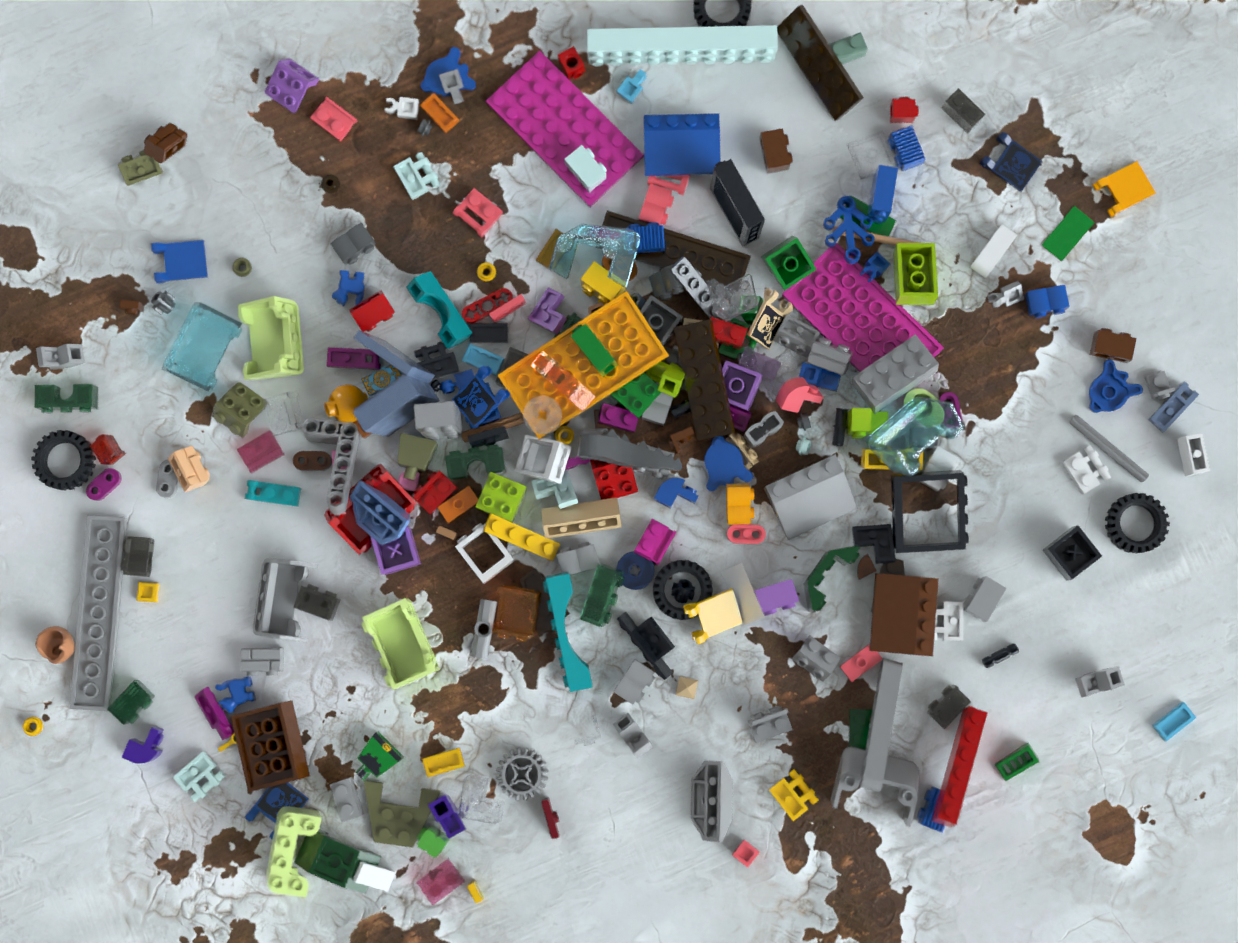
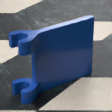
M204 240L151 243L153 254L164 253L166 272L154 273L156 283L208 278Z

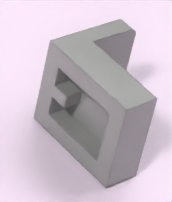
M1165 371L1144 377L1152 399L1158 397L1159 400L1171 397L1170 393L1175 391L1174 387H1170Z

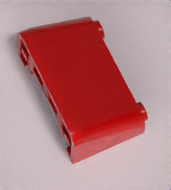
M382 464L375 466L361 479V481L385 493L408 513L414 510L417 504L416 501ZM357 482L350 489L346 511L341 515H334L328 508L324 516L328 524L360 555L362 552L366 553L372 547L371 536L356 523L353 502H351L350 496L357 486ZM336 501L333 505H338L341 502Z

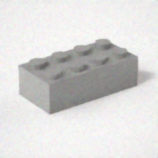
M915 334L852 377V385L873 413L876 414L936 373L939 363Z
M454 401L414 405L416 429L425 438L433 441L440 440V437L444 436L447 439H456L462 434V414Z

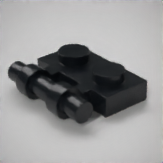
M443 341L437 342L433 346H423L421 349L414 351L416 358L423 356L424 361L417 363L434 374L433 379L459 371L454 352L446 354L447 347ZM440 351L441 356L430 359L429 354Z

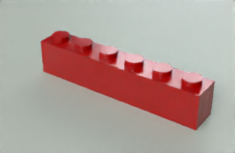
M971 706L963 709L934 810L933 822L950 828L957 825L988 712Z

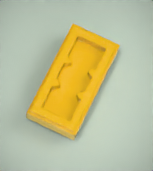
M460 747L422 759L427 778L465 767Z

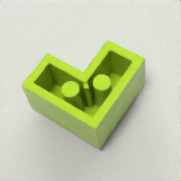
M851 408L847 414V436H852V439H863V437L871 436L872 440H882V437L888 435V411H879L874 414L871 408Z

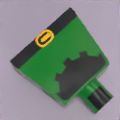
M379 731L375 732L357 758L363 765L356 771V774L363 780L370 773L375 777H379L401 761L404 756Z

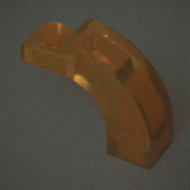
M544 351L530 364L532 368L582 411L595 398L584 385Z

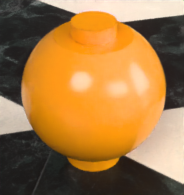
M341 385L332 391L329 401L324 403V409L328 417L334 416L337 420L345 423L357 421L353 413L355 412L354 409L367 401L368 397L365 392L363 393L361 389L354 385Z

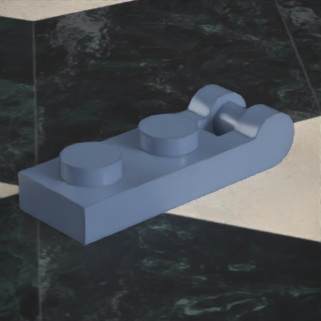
M1185 381L1177 387L1171 397L1148 419L1162 433L1172 425L1199 395L1195 390L1192 391L1188 387L1189 384ZM1182 393L1187 396L1186 399L1181 396Z

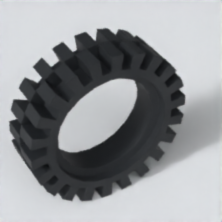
M694 0V19L697 20V25H701V27L746 26L750 18L751 0H737L740 8L738 15L733 20L724 23L714 21L708 16L705 10L707 0Z
M57 430V432H50L49 436L44 435L42 442H37L38 448L33 449L35 456L31 457V460L34 461L32 469L36 470L34 474L46 486L65 491L67 489L73 490L75 489L74 487H81L82 482L86 483L89 480L87 479L88 476H92L93 472L91 470L96 466V464H93L96 456L93 455L95 452L94 448L90 447L91 443L85 440V437L68 430ZM62 443H70L78 449L80 465L71 476L65 478L56 477L49 470L47 463L48 455L55 446Z
M1133 493L1120 497L1116 502H1113L1112 507L1107 511L1109 513L1108 516L1105 517V521H1107L1105 529H1108L1109 533L1107 535L1113 539L1111 540L1113 544L1118 545L1117 548L1124 549L1128 553L1137 554L1152 551L1161 545L1160 543L1166 539L1164 536L1169 532L1167 526H1170V522H1167L1166 519L1169 517L1168 513L1165 514L1164 512L1166 508L1160 506L1161 502L1158 499L1154 500L1153 496H1147L1145 493ZM1130 506H1141L1147 509L1153 517V531L1143 541L1131 540L1121 529V516Z
M690 560L672 561L658 572L654 580L653 596L655 603L665 615L673 619L688 620L695 618L698 614L689 618L683 608L675 607L667 600L665 584L669 577L675 573L687 572L696 577L701 587L700 597L696 602L698 603L712 597V580L708 572L696 562Z

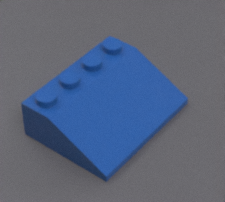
M719 113L644 115L645 176L713 174L715 164L721 161Z

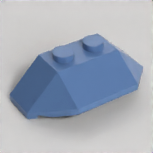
M361 480L358 482L350 496L351 502H353V511L357 525L381 545L400 538L410 522V514L385 493Z

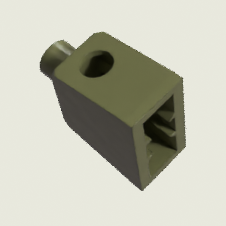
M404 433L400 434L398 465L406 468L403 478L414 481L417 471H427L438 447L436 441Z

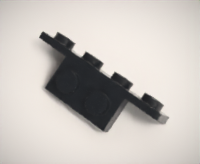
M627 612L617 618L620 627L628 633L632 643L642 651L643 657L652 664L656 674L662 677L663 680L667 679L673 672L662 657L675 647L652 616L637 626Z

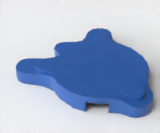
M453 47L446 57L437 59L428 66L425 78L421 82V88L424 92L437 93L442 96L452 95L451 92L445 93L439 75L455 69L459 70L464 85L459 90L466 89L471 91L475 89V81L468 77V65L458 64L461 52L457 47Z
M1108 359L1103 363L1102 373L1090 385L1089 409L1093 413L1115 411L1121 408L1128 398L1140 395L1143 392V388L1139 384H1127L1128 373L1117 370L1114 361Z
M722 436L712 439V445L708 449L704 461L709 475L706 485L707 490L715 491L720 485L734 484L735 477L745 482H750L754 476L744 466L743 456L739 448L726 441Z

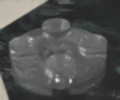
M545 395L534 397L526 404L523 410L524 422L528 429L536 434H551L561 424L562 409L553 398ZM539 411L548 412L546 420L538 419Z

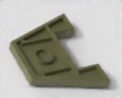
M364 780L374 842L413 848L417 841V836L431 813L428 804L437 800L441 791L422 788L419 807L381 802L384 783Z

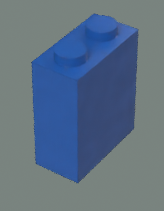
M879 165L874 174L867 215L872 218L874 223L886 222L891 213L898 172L897 167Z

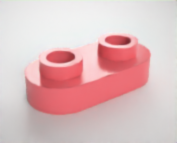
M735 524L727 530V538L734 544H760L766 536L764 528L760 525ZM734 531H739L740 536L738 538L733 536ZM754 531L759 533L758 538L752 537Z

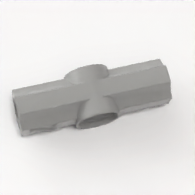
M480 600L471 657L488 659L497 607L496 601ZM481 624H487L489 627V632L485 635L479 632Z

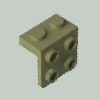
M238 382L215 403L212 417L218 423L229 428L233 434L244 438L248 434L250 423L267 407L268 402L247 386Z

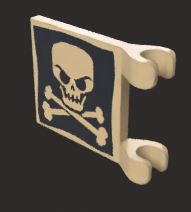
M769 288L764 291V301L747 333L749 337L770 350L786 315L794 308L791 302L786 307L787 302L782 300L779 304V310H777L771 303L778 298L779 294L775 290L772 293V290Z

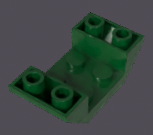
M858 546L829 550L822 556L803 583L809 612L821 611L826 604L824 600L826 595L815 588L825 578L822 574L825 570H830L836 561L844 566L854 563L860 555L858 553L860 549Z
M320 829L314 835L305 836L294 861L295 864L306 872L344 889L366 894L369 886L355 882L353 880L361 861L378 866L382 856L366 849L359 850L329 837L327 832Z

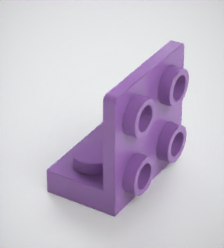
M290 58L280 60L266 87L265 94L295 113L307 88L317 85L319 78Z

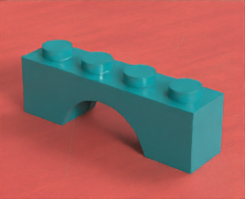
M431 271L414 277L406 288L416 303L429 305L438 313L441 320V329L438 332V336L447 349L465 342L472 334L469 326Z

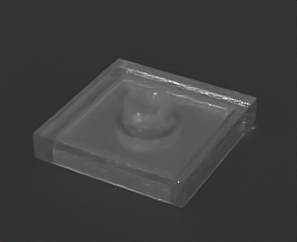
M883 131L848 143L847 145L861 180L874 175L879 165L896 167L897 165Z

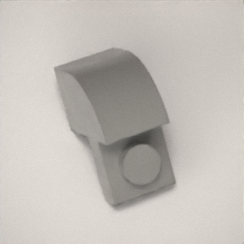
M64 344L59 347L36 348L39 367H49L50 370L75 367L85 363L82 344Z
M1119 666L1094 671L1075 678L1081 697L1113 690L1125 685Z
M629 713L613 724L637 759L653 747Z

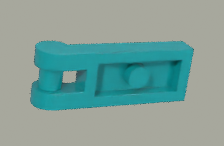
M247 480L248 492L245 493L244 499L299 506L300 487ZM256 488H261L260 495H255Z

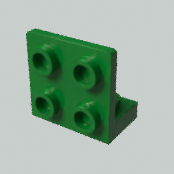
M642 373L609 396L614 401L620 402L637 418H640L661 392L658 391L659 385L645 373Z

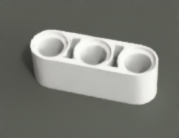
M1001 224L970 268L986 278L1017 234Z

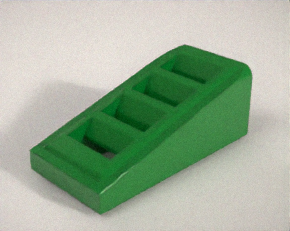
M1026 743L997 762L995 766L1004 780L1007 781L1037 764L1039 758L1030 744ZM1027 751V753H1028L1029 756L1031 757L1030 760H1028V759L1026 758V756L1024 755V752ZM1019 755H1020V757L1022 758V760L1024 761V764H1022V765H1021V763L1019 762V760L1017 759V757H1018ZM1012 759L1018 768L1014 769V767L1010 763ZM1004 764H1007L1011 771L1009 774L1005 770Z

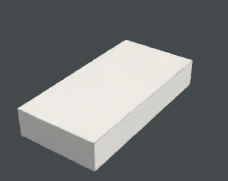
M361 861L353 880L360 884L388 891L395 872Z

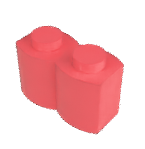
M650 184L640 212L639 221L665 225L668 219V214H666L667 208H671L674 197L671 196L672 190Z

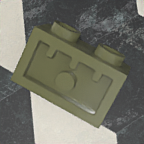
M144 150L139 152L140 155L136 157L128 155L121 158L122 162L118 164V167L126 185L129 186L163 174L160 163L154 160L153 157L151 158L146 155Z

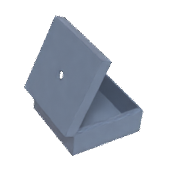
M358 330L354 337L355 340L404 373L355 408V412H353L365 432L389 437L415 419L414 405L437 403L440 401L429 384L435 375L385 340Z

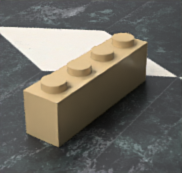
M618 498L577 503L562 509L559 506L541 509L545 539L622 527Z

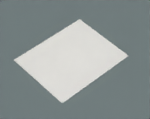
M742 562L722 571L721 574L728 590L732 588L734 591L743 625L764 618L765 616Z

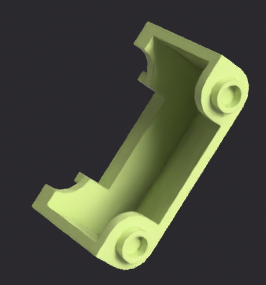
M273 296L238 304V317L244 324L249 325L252 351V361L246 362L243 367L244 380H259L302 374L304 363L297 303L290 299Z

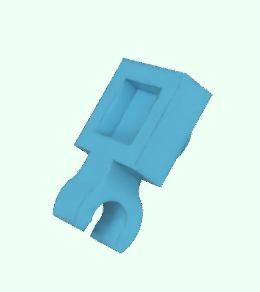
M640 69L633 79L628 76L617 89V93L632 104L643 90L640 84L646 79V73Z

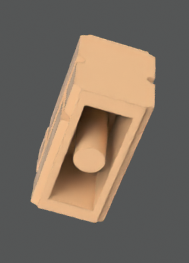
M193 446L175 451L169 456L168 460L184 492L202 487L210 480L209 471L206 467H203L200 453L197 450L195 451Z

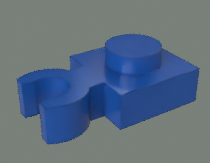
M876 252L864 264L865 267L860 272V275L868 274L870 278L867 282H871L875 277L878 278L891 264L880 253Z

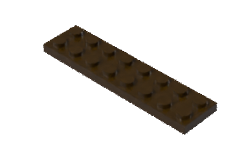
M608 210L606 211L595 245L596 248L662 269L675 264L681 257H685L693 268H696L702 274L701 278L707 283L740 292L751 255L663 228L665 251L627 254L625 228H629L631 224H640V227L648 226L649 223Z

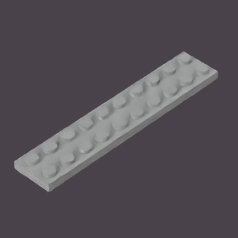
M87 515L69 709L111 710L127 518Z

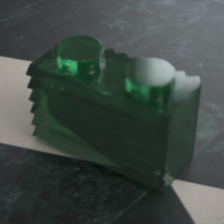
M134 680L107 710L121 724H133L140 717L138 713L152 705V699L155 695L140 680Z

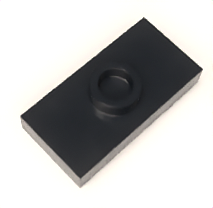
M505 426L469 435L468 439L473 449L484 445L492 446L498 441L509 439Z

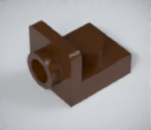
M692 427L670 435L668 444L672 452L675 451L676 454L681 453L677 442L680 441L683 444L692 440L691 436L694 435Z

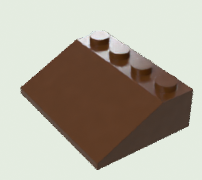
M875 573L869 651L933 656L939 578Z
M292 700L231 716L248 792L310 777Z

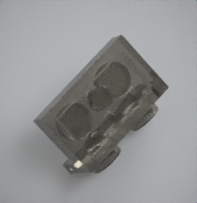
M948 685L941 692L943 696L938 701L936 699L932 701L928 706L929 710L926 712L943 729H946L971 702L959 690L957 685Z

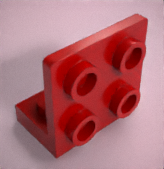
M590 460L601 500L619 498L638 492L632 468L600 460Z

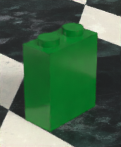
M580 324L572 330L573 334L570 336L602 377L618 366L615 359L587 324L583 326Z

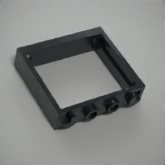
M731 159L719 161L715 164L710 190L742 247L759 239L765 218Z
M961 470L891 474L892 532L896 553L966 549V544L969 543V535L965 528V525H968V514L965 513L968 497L965 494L967 476L964 475V472ZM957 479L958 542L904 545L902 482Z

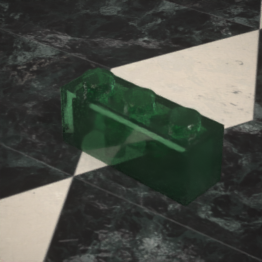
M603 563L598 564L580 620L598 627L609 624L612 613H610L612 605L615 606L618 600V595H616L618 587L621 588L625 577L622 576L624 571Z

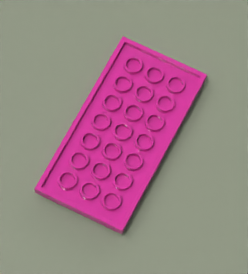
M541 51L536 53L486 100V103L589 207H592L644 157V154ZM581 145L585 149L589 148L595 156L594 160L597 163L601 162L607 170V179L591 192L586 190L565 165L564 159Z
M837 242L834 247H829L813 263L817 270L782 293V296L788 302H791L794 308L815 329L820 331L824 338L832 341L831 344L836 346L842 344L849 347V351L853 352L850 364L859 372L915 334L934 358L944 349L901 305H896V300L877 281L873 279L871 282H867L870 277L866 273L862 276L860 275L863 268L858 263H847L844 259L846 251Z

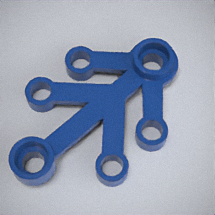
M844 196L838 200L837 210L824 220L823 227L826 230H832L835 222L842 215L844 217V222L832 234L827 235L825 244L828 247H834L837 239L845 232L847 250L844 259L849 264H855L859 261L861 253L855 247L854 233L862 238V243L865 246H871L875 237L863 229H869L872 226L873 220L856 208V203L852 197ZM852 215L861 221L860 226L852 221ZM865 238H870L871 242L866 241Z

